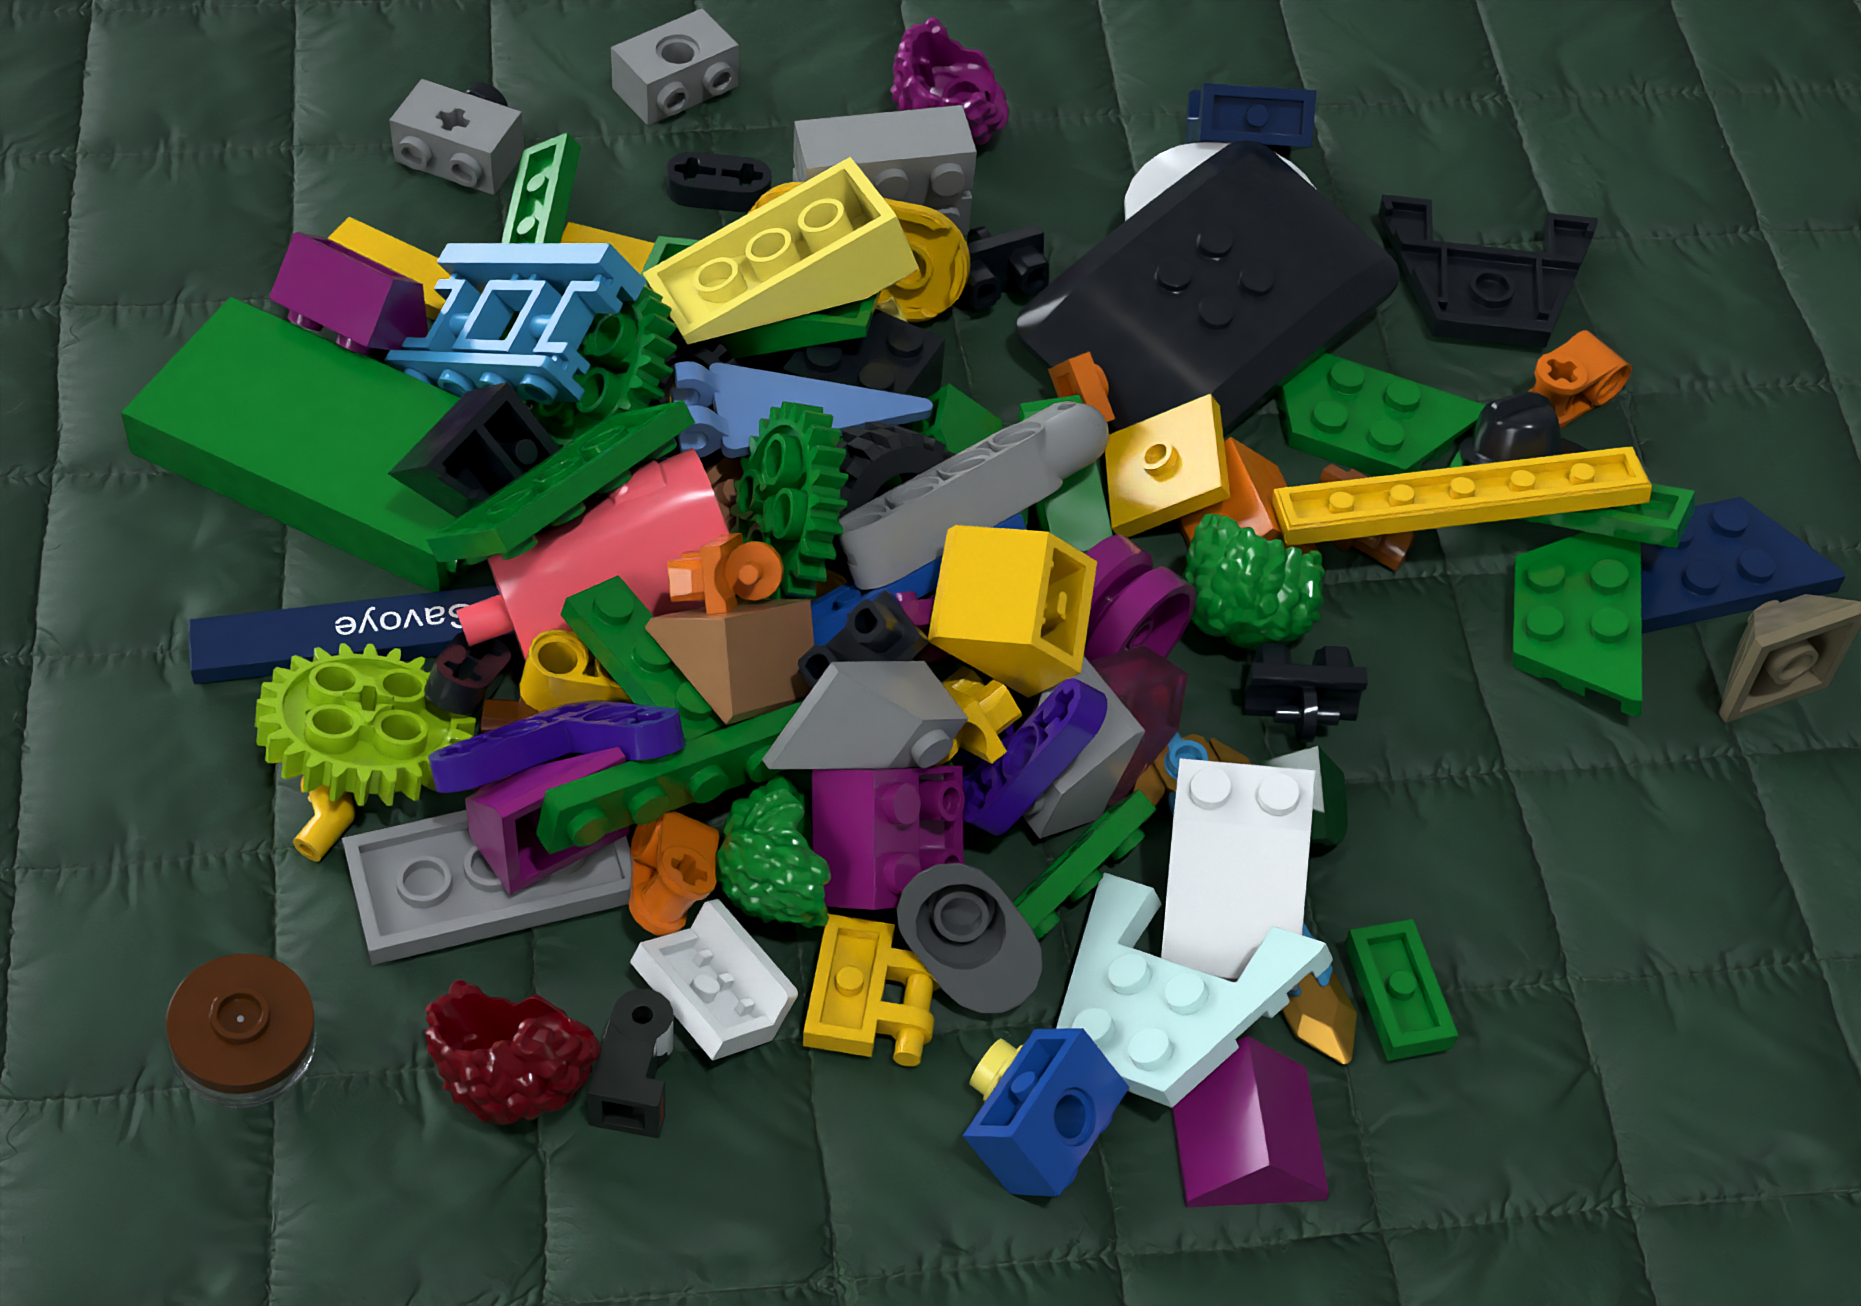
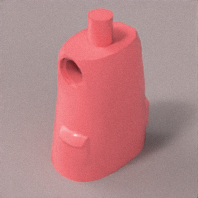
M690 448L660 463L652 460L631 470L632 478L628 482L612 491L600 494L585 503L586 510L576 518L554 527L547 525L535 533L539 542L530 550L508 560H503L500 554H495L487 560L500 594L456 610L469 647L514 631L526 662L532 640L540 633L548 630L573 631L560 615L567 597L617 575L621 577L654 617L706 606L705 600L671 602L667 563L671 559L681 558V554L686 551H699L700 547L722 534H729L714 491L696 451Z

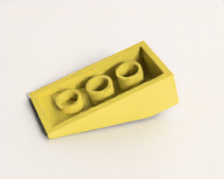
M849 157L643 272V275L651 289L663 296L661 302L671 307L672 311L669 317L676 324L678 331L688 345L867 299L883 289L892 287L899 280L917 271L919 267L897 215L853 159Z

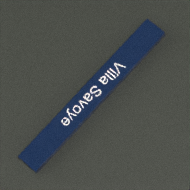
M497 585L189 619L190 668L194 684L273 675V669L276 667L290 670L291 657L294 655L313 662L314 648L317 647L322 648L331 656H336L339 654L341 643H346L354 654H363L367 644H373L378 656L386 657L395 648L401 650L400 660L438 656L454 637L463 631L456 610L494 597L500 593ZM514 631L496 637L508 648L519 647Z

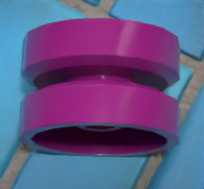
M1116 534L1103 539L1085 553L1097 561L1084 657L1120 699L1126 696L1122 688L1131 678L1143 674L1150 678L1167 659L1182 637L1192 617L1197 596L1193 585L1171 569L1162 566L1153 569L1152 558L1149 553L1127 537Z

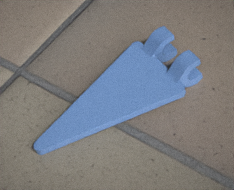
M686 361L674 364L676 388H671L670 392L671 402L684 400L695 421L693 425L678 434L680 453L693 448L699 458L705 457L720 448L723 455L728 458L751 455L749 447L750 435L759 437V420L761 418L769 419L770 408H781L783 401L823 407V413L833 416L831 428L840 429V436H842V430L853 425L864 429L865 422L900 425L925 420L931 416L933 407L932 402L926 398L724 363H713L710 365L709 370L695 362ZM713 404L714 411L707 407Z

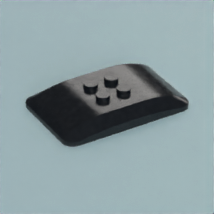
M1235 141L1212 155L1150 201L1041 291L1019 313L1016 333L1023 347L1047 370L1068 359L1090 351L1094 364L1101 367L1108 381L1109 394L1107 398L1115 419L1107 423L1113 432L1211 394L1220 405L1223 436H1225L1387 300L1398 285L1400 272L1398 264L1390 254L1269 147L1255 141Z

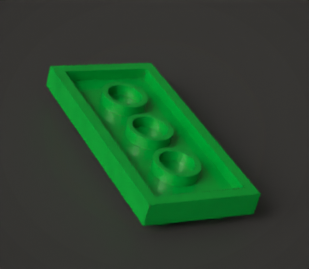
M684 400L610 415L433 534L426 541L438 563L465 559L468 565H473L495 554H500L503 560L517 557L533 548L539 542L535 533L548 524L552 527L564 524L586 510L583 502L584 499L596 491L598 494L607 493L628 482L632 478L629 468L641 460L644 463L656 460L675 449L678 444L674 437L693 425L695 421Z

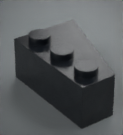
M508 382L467 391L394 466L388 475L455 518H459L560 450V448ZM593 493L583 500L584 504L598 495Z

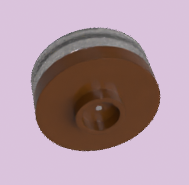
M232 954L213 959L192 971L180 983L168 1006L166 1030L174 1068L186 1087L208 1102L234 1108L265 1104L282 1096L295 1086L303 1077L312 1061L316 1044V1033L311 996L300 977L289 967L275 959L257 954Z

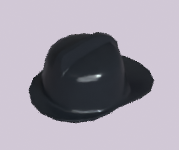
M1523 392L1487 403L1479 414L1473 436L1465 439L1459 446L1461 457L1472 465L1589 451L1575 442L1561 438L1555 407L1549 398L1537 392Z

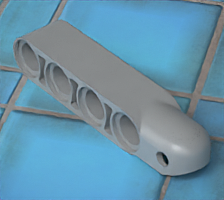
M1070 401L1054 403L1029 418L994 433L840 518L839 523L843 527V534L837 535L842 551L847 555V564L855 586L859 589L868 590L889 585L942 556L947 529L955 525L992 528L1057 491L1062 486L1063 479L1094 463L1104 453L1109 440L1108 423L1101 412L1091 405Z

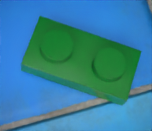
M1414 919L1349 930L1345 947L1387 1061L1453 1049L1459 1035Z

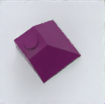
M619 747L533 766L505 779L501 778L485 784L475 794L465 798L470 837L510 895L629 834V826L605 834L591 845L584 847L575 845L550 855L536 835L545 791L625 763L626 756Z

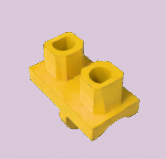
M962 666L945 679L942 685L968 717V720L952 740L953 746L948 755L935 765H942L951 760L959 748L992 764L1007 752L998 734L1022 716V712L1004 684L992 680L985 685L974 670Z

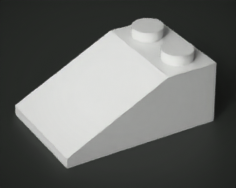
M1180 758L1161 958L1231 982H1237L1272 926L1302 935L1315 770ZM1298 983L1291 990L1297 991Z

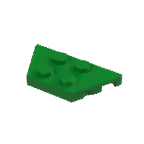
M1325 352L1277 391L1280 409L1286 415L1284 428L1289 448L1376 477L1419 472L1424 463L1436 461L1451 450L1456 438L1469 429L1473 432L1475 431L1479 414L1485 406L1484 404Z
M1582 532L1515 556L1513 667L1538 678L1553 679L1562 688L1584 697L1590 689L1620 701L1621 712L1631 716H1641V542Z

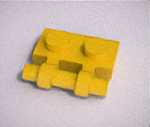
M827 914L829 920L824 928L803 1032V1046L872 1057L876 1033L892 1035L896 1040L893 1059L896 1063L909 1067L919 1065L923 1046L932 1039L935 1019L929 1011L933 991L939 989L940 985L913 951L892 948L895 924ZM886 979L899 981L906 987L903 1004L882 1001Z

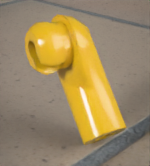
M303 775V777H302V779H301V784H300V786H301V792H305V791H303L304 775ZM324 785L309 792L308 800L312 802L315 815L293 840L295 848L304 857L314 862H319L353 822L356 814L351 792L345 791L335 802L330 801L329 787Z

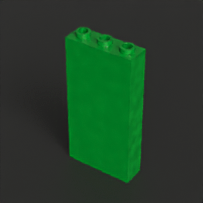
M230 296L120 412L132 454L432 592L445 591L456 576H464L472 566L468 565L465 559L438 563L426 539L457 518L388 475L394 466L456 404L460 397L363 354L349 350L338 343Z

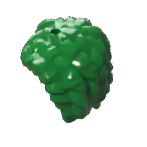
M1205 514L1201 522L1195 527V534L1191 539L1190 547L1186 554L1185 561L1187 566L1181 576L1195 587L1197 599L1191 617L1194 625L1205 634L1214 637L1225 636V641L1240 648H1251L1255 651L1261 643L1289 645L1291 641L1299 639L1305 633L1311 632L1313 624L1319 623L1322 618L1319 612L1324 603V598L1321 594L1323 589L1321 580L1325 575V571L1321 566L1322 554L1317 550H1310L1309 553L1302 555V550L1299 548L1290 547L1284 549L1282 540L1274 539L1267 541L1265 538L1256 535L1251 527L1240 528L1237 522L1228 516H1221L1220 514Z
M778 774L766 786H759L754 789L748 798L737 799L733 802L724 824L723 833L725 840L716 855V880L722 885V891L729 897L733 905L741 908L746 916L759 917L764 923H769L776 919L782 924L791 921L793 923H800L807 928L825 926L829 920L827 914H830L824 901V885L829 883L831 873L827 861L813 852L812 799H810L806 791H799V787L793 785L790 779Z

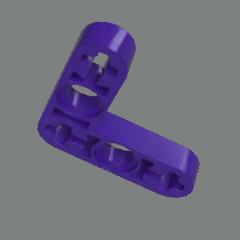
M1071 677L1059 684L1015 733L1012 723L998 734L1007 752L992 764L959 748L958 752L953 756L954 765H963L964 821L995 836L1006 832L1098 733L1107 712V698L1105 694Z
M591 700L561 705L446 746L431 753L428 759L436 791L451 793L488 784L571 752L589 754L619 747L626 756V760H646L662 757L681 750L686 746L678 709Z

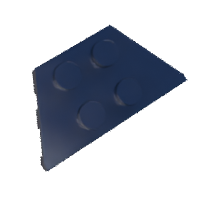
M1742 497L1695 506V511L1677 548L1641 542L1642 634L1755 610L1762 604L1772 600H1777L1781 603L1804 594L1820 596L1838 592L1846 576L1840 568Z

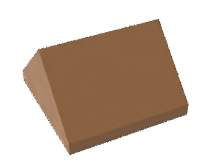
M745 600L728 613L708 615L706 614V606L650 618L645 626V629L726 725L754 718L803 701L811 691V688L798 672L800 669L798 667V660L814 646L811 600Z

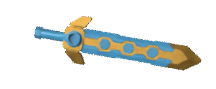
M1146 674L1131 678L1122 688L1128 700L1137 710L1156 745L1150 753L1148 761L1142 762L1133 790L1135 792L1140 789L1156 810L1161 805L1163 798L1164 802L1168 803L1167 805L1174 816L1180 758L1252 765L1245 755L1215 738H1210L1209 743L1206 742L1203 736L1195 734L1181 738L1157 695V689ZM1303 922L1302 936L1316 940V938L1311 936ZM1330 964L1317 978L1309 973L1298 983L1297 991L1290 990L1286 994L1290 1002L1281 1011L1297 1039L1345 1065L1349 1064L1353 1058L1357 1012Z

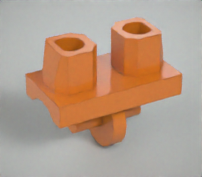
M742 533L722 534L701 546L699 551H686L681 554V558L671 559L667 563L671 602L705 600L707 615L728 613L745 600L757 601L767 598L779 588L784 575V565L777 551L764 542L751 541L743 544Z

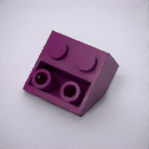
M294 232L269 296L270 300L290 309L287 316L289 320L315 331H322L323 326L339 333L336 343L363 355H370L371 351L374 350L387 356L390 350H404L401 346L406 337L426 338L428 325L423 284L326 237Z
M933 765L927 768L812 769L813 852L827 861L831 873L829 883L824 885L826 907L870 910L896 908L904 887L917 873L936 864L961 863L965 865L963 858V809L965 803L963 765Z

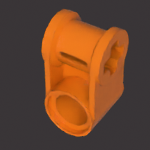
M1583 330L1573 336L1567 343L1538 359L1534 371L1536 383L1528 392H1537L1549 398L1555 407L1561 429L1596 406H1602L1613 399L1627 383L1632 372V366L1590 331Z
M675 810L664 813L660 818L649 824L637 825L630 846L632 871L628 904L635 921L645 930L658 936L681 931L686 924L689 908L695 901L705 899L714 890L717 882L715 866L716 851L719 843V831L716 828Z

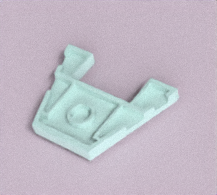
M1104 873L1103 878L1098 883L1056 1029L1084 1028L1129 1086L1127 1091L1173 1108L1239 1048L1235 1040L1261 1016L1272 1019L1290 1002L1286 994L1309 973L1317 978L1333 961L1326 943L1274 926L1267 933L1237 982H1231L1133 949L1161 906V902L1154 888Z

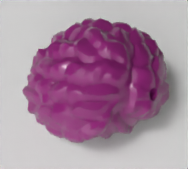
M930 17L923 24H913L911 29H907L904 32V35L901 37L902 42L899 45L898 53L894 57V85L890 89L893 93L892 101L897 104V110L905 111L963 105L976 146L985 144L989 141L992 132L1005 127L1009 115L1006 92L995 80L994 69L990 67L981 50L967 49L958 40L950 39L947 28L935 17Z

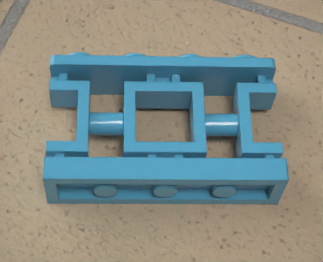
M447 243L437 263L451 277L449 279H439L434 287V290L446 300L426 338L406 337L401 346L404 350H390L384 361L394 369L460 398L467 391L508 382L521 400H534L546 405H551L554 401L578 403L585 390L573 377L575 374L585 375L591 364L577 352V349L596 313L618 314L623 305L621 301H636L646 280L610 243ZM519 311L520 314L506 340H499L513 313Z

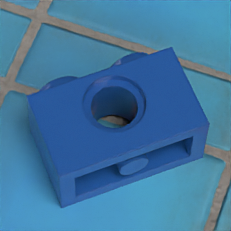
M1084 1028L1034 1029L962 1136L1010 1194L1059 1197L1063 1190L1075 1179L1079 1165L1098 1135L1111 1123L1113 1112L1129 1089V1086Z

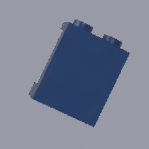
M1203 83L1201 84V90L1194 89L1188 93L1185 144L1199 142L1233 143L1235 141L1249 140L1260 142L1271 150L1295 151L1312 148L1317 90Z

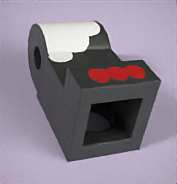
M635 989L626 992L617 999L612 1008L601 1044V1055L596 1061L587 1092L589 1126L659 1139L666 1114L665 1081L655 1080L657 1069L669 1060L673 1052L674 1042L673 1008L670 1001L661 993L651 989Z

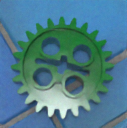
M644 286L636 301H621L623 305L618 314L596 313L577 349V352L591 364L585 375L575 374L573 377L585 390L580 402L554 401L551 405H546L534 400H526V402L534 405L530 411L560 449L610 415L647 408L652 399H662L665 393L657 386L660 379L671 375L673 369L666 366L664 361L677 350V345L667 340L677 327L675 323L667 320L672 309L661 302L663 299L662 295Z
M786 401L782 402L781 408L771 407L769 419L761 418L759 420V437L752 435L749 437L750 457H741L740 460L744 474L741 480L734 482L737 497L736 504L730 508V513L737 517L736 525L729 534L742 533L743 544L757 541L770 545L781 556L784 565L783 580L779 588L764 599H814L816 597V581L825 582L827 579L825 560H835L837 556L832 541L835 535L843 534V527L839 523V512L847 507L848 502L840 497V489L848 480V474L840 473L839 469L846 456V449L836 448L841 430L831 428L833 416L823 413V407Z

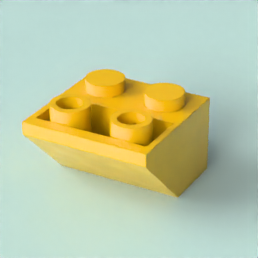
M955 525L947 529L928 639L933 645L1025 697L1034 696L1066 679L1081 674L1097 561L1050 532Z

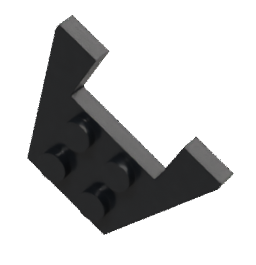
M1382 194L1378 210L1379 219L1432 335L1546 348L1598 225L1597 218L1547 213L1543 226L1544 253L1434 241L1432 200Z

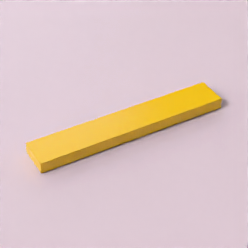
M1630 446L1277 488L1273 490L1272 506L1286 546L1649 503L1652 485L1633 447Z

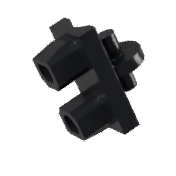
M1033 224L992 236L984 226L970 229L967 235L970 273L960 297L951 306L969 302L976 310L995 305L1001 298V292L1019 287L1021 291L1026 292L1028 295L1043 291L1049 285V263L1044 256V232L1037 224Z
M885 589L873 601L863 599L847 614L846 626L826 645H814L798 660V667L800 668L798 672L812 690L831 662L910 661L930 641L910 619L896 596Z
M1261 643L1257 647L1254 662H1251L1242 698L1243 715L1273 717L1274 723L1295 724L1297 742L1312 743L1315 738L1317 725L1338 726L1339 720H1357L1361 694L1363 690H1366L1368 684L1366 668L1354 667L1350 651L1347 647L1324 646L1315 651L1312 665L1292 664L1291 649L1284 644Z

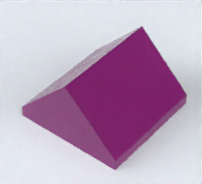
M1249 1036L1236 1041L1239 1048L1171 1108L1185 1206L1206 1207L1327 1201L1329 1191L1306 1067Z

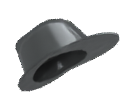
M961 863L936 864L917 873L904 887L897 906L899 930L910 949L917 955L940 987L959 1005L979 1013H1003L1021 1005L1034 992L1043 970L1041 945L1030 924L997 882L978 868Z

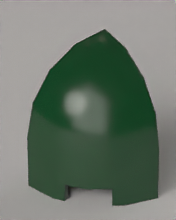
M1319 746L1258 762L1259 766L1315 770L1310 844L1330 846L1344 840L1348 828L1344 772Z

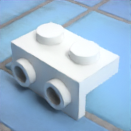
M719 899L707 901L703 904L691 928L640 942L630 961L650 987L670 1001L675 1017L712 1061L772 1041L798 996L796 987Z

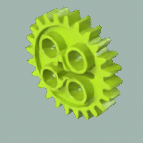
M341 643L339 654L336 656H331L322 648L317 647L314 648L313 662L294 655L291 657L290 670L280 667L273 669L272 682H263L261 686L260 699H257L254 727L257 728V745L266 747L265 761L267 763L282 762L281 777L283 779L304 775L303 791L308 793L321 785L329 787V800L334 802L345 791L352 792L358 806H364L369 794H378L387 806L393 805L395 792L401 791L408 798L417 801L420 797L421 784L436 791L428 756L436 750L472 738L474 736L476 718L471 717V714L460 715L445 711L434 705L426 697L424 688L430 672L426 673L424 671V657H418L406 663L400 661L401 650L398 648L393 649L384 657L377 655L373 644H367L363 654H354L346 643Z

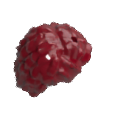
M461 979L451 983L448 994L439 996L436 1001L431 1002L425 1008L427 1014L425 1020L430 1026L425 1032L428 1054L432 1055L433 1061L439 1067V1075L445 1079L442 1088L451 1093L454 1103L463 1105L466 1112L474 1113L475 1117L483 1123L506 1125L515 1123L523 1117L529 1121L541 1116L543 1113L562 1109L567 1103L571 1102L578 1090L585 1084L590 1073L593 1071L592 1064L601 1055L600 1043L587 1025L569 1018L565 1010L557 1008L538 994L532 995L520 1003H515L506 998L488 997L481 991L479 986L469 984Z

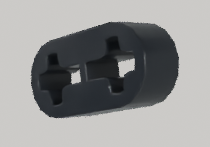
M683 152L672 157L666 165L667 195L678 205L746 213L752 209L763 194L771 189V170L767 164L750 157ZM688 178H695V180L688 181Z
M464 631L458 633L436 658L424 688L426 697L434 705L454 714L470 715L478 712L484 705V699H489L500 685L511 658L510 649L497 638L469 647Z

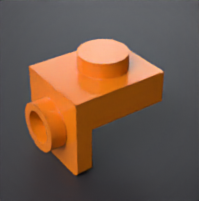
M1090 351L1048 369L1059 398L1080 395L1083 404L1091 405L1100 411L1106 422L1115 419L1107 398L1109 394L1107 378L1101 367L1094 364Z

